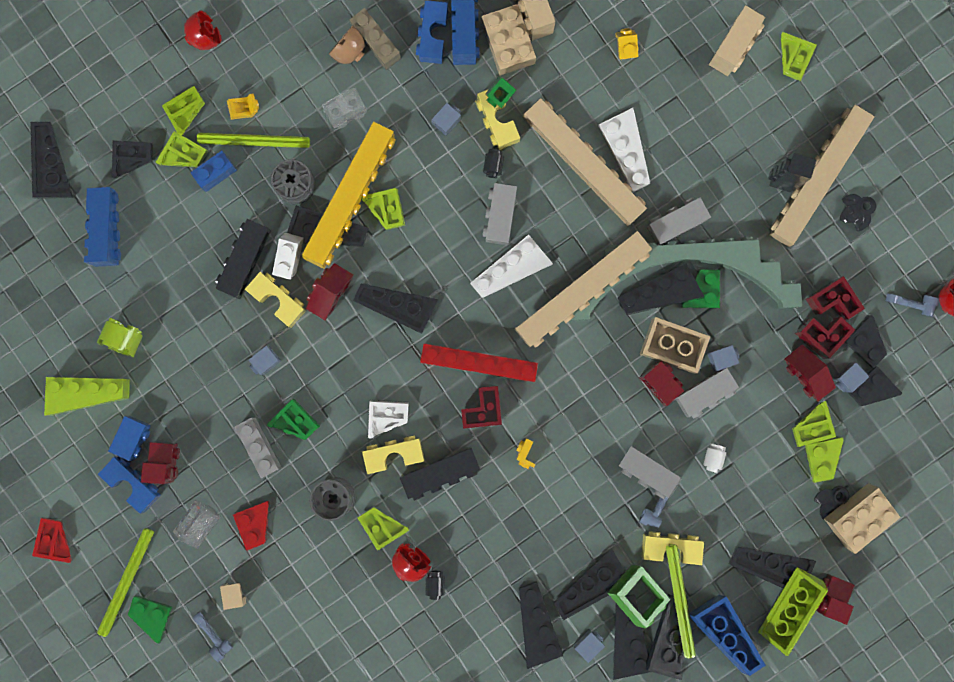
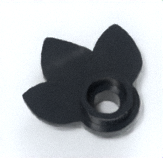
M849 194L842 198L843 203L847 207L841 212L840 221L846 223L855 222L857 231H862L871 223V214L876 210L875 200L871 197L861 198L856 194ZM866 202L870 204L868 210L863 209V204Z
M836 486L832 490L823 489L817 493L814 501L821 504V518L824 520L839 506L847 503L849 492L843 486ZM838 492H841L840 498L836 497Z

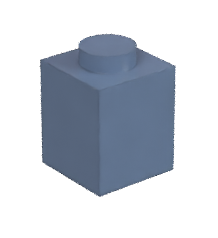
M446 103L434 116L432 124L447 136L460 122L461 111L452 104L450 106Z
M266 345L249 359L251 363L249 367L256 375L258 373L265 375L279 364L281 360L271 347Z
M733 345L707 353L714 371L739 364L738 359H740L737 348H734Z
M850 363L834 379L837 382L836 386L842 392L850 393L854 392L869 376L857 363Z
M590 629L573 645L574 649L588 663L605 647L602 642L604 638L597 631L593 633Z

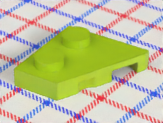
M782 32L783 75L801 81L817 44Z
M193 86L163 104L162 107L176 132L181 136L205 102L198 90Z
M174 131L155 163L164 166L199 167L208 150L182 135L179 136Z
M397 188L368 194L365 199L362 198L363 202L367 204L386 230L405 226Z
M826 401L819 403L792 428L797 447L836 437Z
M842 437L805 445L814 483L834 479L844 441Z
M374 507L357 517L377 551L409 531L406 526Z

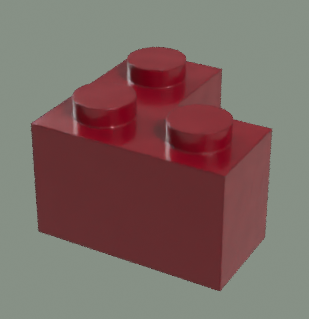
M335 263L330 268L326 267L321 275V279L317 278L312 285L314 290L307 297L309 302L306 309L326 321L334 311L341 295L349 287L354 274Z
M844 276L835 279L805 299L815 315L821 314L833 307L839 317H842L844 320L852 318L865 309Z
M842 317L834 318L826 328L816 319L811 318L807 319L795 334L822 359H829L855 329Z
M801 345L784 358L787 364V371L792 376L796 375L799 382L804 386V393L809 398L813 397L816 401H820L836 388L827 365L804 345Z
M660 361L653 364L639 379L664 406H668L684 392L681 388L683 384L678 378H673L671 366L666 362L662 363Z
M498 386L479 388L481 407L461 409L463 429L502 425Z
M150 442L148 462H143L141 482L155 484L174 482V479L178 476L176 459L178 460L180 456V448H177V443Z
M827 573V576L822 580L828 592L816 611L825 617L847 625L854 608L848 602L855 585Z

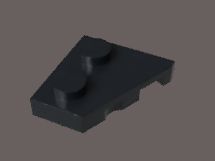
M113 140L112 177L117 178L151 163L153 143Z
M869 315L845 341L871 368H875L887 355L877 324L872 315Z
M878 366L867 373L869 378L854 392L848 393L860 406L903 394Z

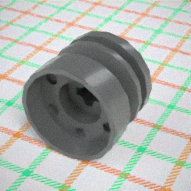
M287 159L278 163L273 169L271 185L285 202L302 204L313 195L315 179L308 167L301 161ZM289 178H294L295 183L292 184Z
M338 477L330 478L320 482L313 488L309 500L310 507L314 514L322 520H338L351 512L355 505L356 494L355 489L347 480ZM337 494V495H338L337 501L333 502V501H332V499H333V496H332V495Z

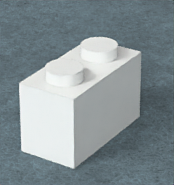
M284 233L279 238L272 275L292 279L297 272L303 237Z

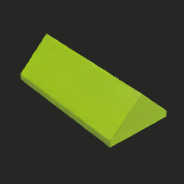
M796 568L759 629L758 633L784 655L789 656L828 592L824 581L800 568Z

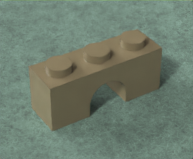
M365 8L349 19L351 26H354L372 49L375 57L386 70L401 59L400 52Z

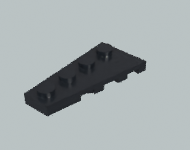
M30 122L32 198H73L52 123Z
M296 205L287 233L303 237V243L308 244L323 213ZM352 223L348 232L344 231L341 237L343 238L341 246L364 247L369 228Z
M686 263L619 296L618 300L625 314L631 315L654 308L667 307L676 303L703 299L704 295Z
M361 283L353 301L422 334L438 299Z
M736 546L728 564L784 589L796 568L811 574L816 560Z
M612 548L554 601V605L563 621L609 596L608 592L623 576L625 571Z
M537 581L520 587L519 596L527 669L562 657L563 653Z
M635 594L625 596L638 611ZM615 602L613 680L649 673L651 671L645 669L648 653L642 627L636 626Z
M668 594L670 601L662 612L645 669L682 680L683 646L674 595Z

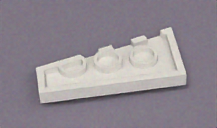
M631 108L599 124V128L633 193L648 186L650 180L634 109Z
M528 235L470 284L484 298L553 265V263Z

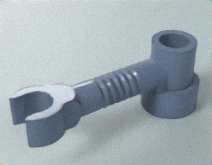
M887 294L885 300L922 310L921 314L933 317L935 308L939 305V298L924 295L923 302L894 294Z
M660 497L653 512L645 508L639 522L658 529L662 522V518L659 516L668 497L664 499Z
M199 612L193 617V620L215 644L209 652L217 662H220L233 646L227 639L222 641L208 624L203 614Z

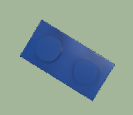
M220 151L190 173L199 186L207 192L236 172L237 169L223 151Z
M124 416L108 452L128 461L137 459L142 452L141 445L143 441H146L150 435L149 428L151 425L132 416Z

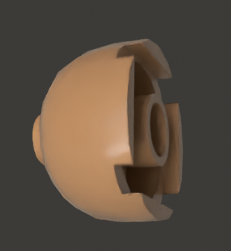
M352 26L333 47L329 55L341 64H350L354 60L358 62L365 54L362 52L365 47V40L360 32Z

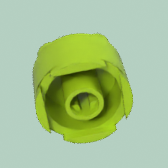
M109 318L104 324L97 343L102 346L106 345L108 349L134 357L143 336L138 328L131 325L124 327L119 321Z

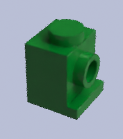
M498 76L494 84L485 93L488 97L486 101L494 108L497 105L502 108L516 89L505 79ZM501 90V95L496 97L495 91Z

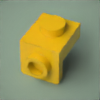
M624 28L620 32H616L618 58L621 60L638 57L636 32L631 28Z
M253 93L247 97L227 100L231 120L250 118L258 112V100L255 99Z
M525 438L524 441H520L516 449L519 452L516 460L519 461L518 465L529 469L530 466L534 468L536 464L526 459L533 441Z

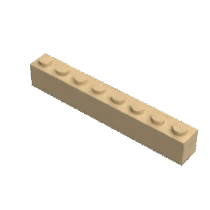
M540 98L524 114V119L627 226H630L647 209L645 201L639 196L636 197L632 193V188L626 182L623 184L618 179V173L613 169L610 170L605 165L606 161L600 155L596 156L592 152L593 148L586 141L583 142L579 138V133L574 128L570 129L566 125L567 122L560 114L557 115L553 111V106L548 101L544 102Z
M856 104L850 109L846 108L841 115L842 122L840 125L837 123L831 131L833 136L822 145L821 150L823 152L820 156L817 155L814 158L817 161L812 178L793 191L790 196L793 199L789 204L786 203L780 212L783 215L772 224L770 236L787 247L794 245L875 116Z
M637 231L515 330L529 348L532 345L536 348L544 342L542 337L547 333L551 336L560 329L557 325L562 321L567 323L574 318L573 313L577 309L582 311L590 305L588 301L592 297L597 299L605 293L603 289L607 285L612 287L620 281L618 277L623 272L627 275L635 269L633 264L638 260L642 263L650 257L648 252L652 248Z

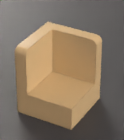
M226 583L220 586L224 610L243 607L247 604L246 596H242L240 583L230 585Z

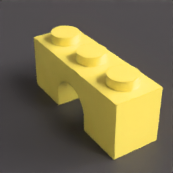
M498 89L495 91V96L499 97L501 90ZM488 90L478 93V100L475 102L479 112L483 111L485 118L482 119L486 129L490 128L492 133L490 139L493 146L497 145L498 150L520 142V136L514 121L500 123L495 118L496 112L505 108L506 103L502 108L498 105L494 108L486 101L488 97L485 93Z
M259 272L245 290L261 303L270 296H277L280 300V307L274 315L288 327L292 328L306 312L303 308L305 304L296 297L293 300L288 295L290 291L283 285L278 287L274 283L276 279L269 273L264 275Z
M415 435L405 437L404 442L397 443L396 440L385 442L383 447H378L377 444L366 446L367 450L362 451L367 474L387 470V456L394 452L399 453L403 457L405 466L425 461L420 438L415 439Z
M649 531V534H643L641 557L644 560L663 561L666 546L675 544L680 551V562L702 565L704 541L695 535L679 538L680 534L668 533V536H660V532Z

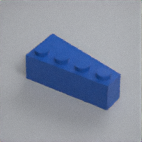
M451 0L453 65L476 64V58H480L479 47L475 45V40H479V28H475V21H479L478 9H475L474 2H478V0Z
M111 187L87 188L86 213L90 217L85 221V229L89 234V238L85 239L84 247L88 249V256H84V263L95 267L119 265V260H121V252L118 249L120 232L117 230L119 213L116 211V204H118L119 198L118 193Z
M717 595L689 613L691 620L741 673L750 676L766 666L727 596Z

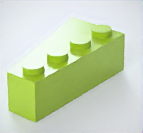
M46 377L44 416H53L129 399L130 379Z

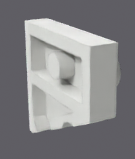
M370 400L368 438H373L380 433L392 430L394 427L406 424L408 422L409 403Z

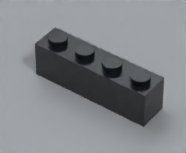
M793 153L788 158L786 157L783 162L781 161L779 165H776L774 169H771L768 180H771L769 186L787 192L794 191L812 178L817 160Z
M249 219L241 224L239 238L234 240L231 246L233 251L230 257H227L224 261L222 275L219 274L215 281V285H217L215 289L237 299L241 298L271 233L269 228Z
M469 448L400 477L407 498H413L415 501L424 497L423 493L431 490V493L442 490L441 486L448 483L451 486L459 483V478L466 476L468 479L478 475L477 471L480 470L472 448Z

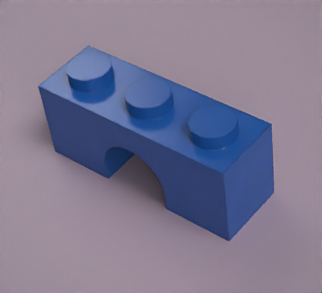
M425 0L424 7L421 6L420 18H423V23L418 28V37H421V41L416 46V55H419L420 62L442 64L444 40L433 38L431 31L435 27H446L448 3Z
M119 456L113 457L98 475L111 487L118 486L123 480L128 481L132 485V494L126 501L140 514L146 512L161 496L157 492L158 488L152 483L141 482L142 473L138 470L134 471L129 466L130 462Z

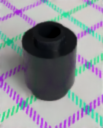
M488 149V153L485 154L483 173L486 174V177L497 178V176L502 175L503 151Z
M429 571L427 576H425V595L429 596L431 600H439L441 596L445 595V576H443V571Z

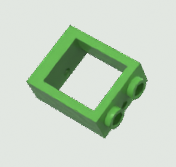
M631 565L608 592L610 597L636 626L643 628L652 625L654 618L666 608V604L670 601V598L644 568L637 565ZM639 579L656 596V600L642 616L625 597Z

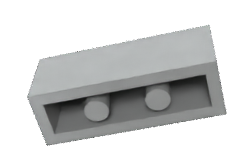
M494 183V188H490L488 199H491L492 202L491 207L487 206L485 217L489 218L488 226L484 225L483 237H486V242L502 245L509 244L517 186Z
M692 197L683 202L685 206L679 209L675 206L667 211L668 215L662 218L658 215L650 220L651 224L647 228L655 243H658V246L711 218L701 197L696 200Z
M725 368L681 393L676 398V401L685 416H692L694 419L703 413L702 410L709 407L711 409L718 405L719 399L723 397L727 399L735 395V390L739 386L728 368Z
M256 417L250 418L234 427L261 478L282 468Z
M632 446L619 465L622 468L621 472L629 478L632 475L639 479L637 483L645 488L649 486L654 488V494L662 499L665 497L670 499L682 480L681 477Z

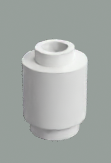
M710 444L703 463L704 466H707L706 470L717 473L718 469H723L727 453L725 452L726 447Z

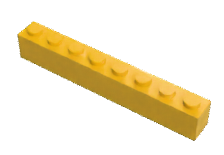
M373 121L302 254L305 260L325 269L326 265L331 264L335 248L338 249L342 244L343 238L341 237L344 231L348 232L352 222L350 220L353 214L357 215L361 205L359 203L361 199H365L369 193L370 188L368 186L370 182H374L377 178L379 165L383 166L386 161L387 155L385 154L388 148L392 149L395 144L394 131Z

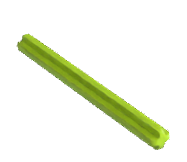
M221 133L197 134V142L199 144L310 147L309 137Z
M149 528L143 529L97 634L103 637L108 636L152 539L153 530Z
M670 544L666 546L683 652L686 658H693L696 653L678 547L675 544Z

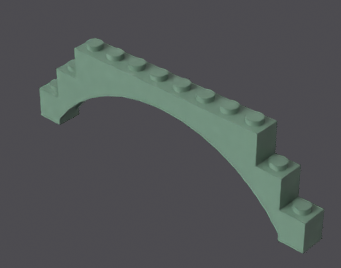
M743 237L741 241H734V238L722 239V242H715V239L703 240V243L689 240L684 241V244L678 245L676 241L665 242V245L658 246V243H648L652 248L648 252L650 257L642 263L638 260L633 264L635 269L627 275L623 272L618 277L620 281L612 287L607 285L603 289L605 293L597 299L592 297L588 301L590 305L582 311L577 309L573 313L575 317L570 321L590 320V313L599 301L617 284L635 273L666 263L701 262L730 269L753 281L766 291L778 303V309L802 307L801 283L795 284L794 280L783 281L781 285L780 262H774V259H763L761 263L759 240H753V237ZM609 245L608 249L603 251L604 257L619 245Z

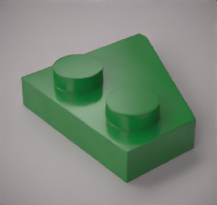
M699 270L695 280L704 298L685 302L682 304V308H720V270Z
M292 399L267 423L268 427L277 428L284 433L293 434L303 440H307L320 427L295 399Z
M135 595L133 596L128 616L159 644L161 643L172 606Z

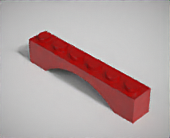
M423 344L420 361L422 364L535 382L538 367L536 362Z

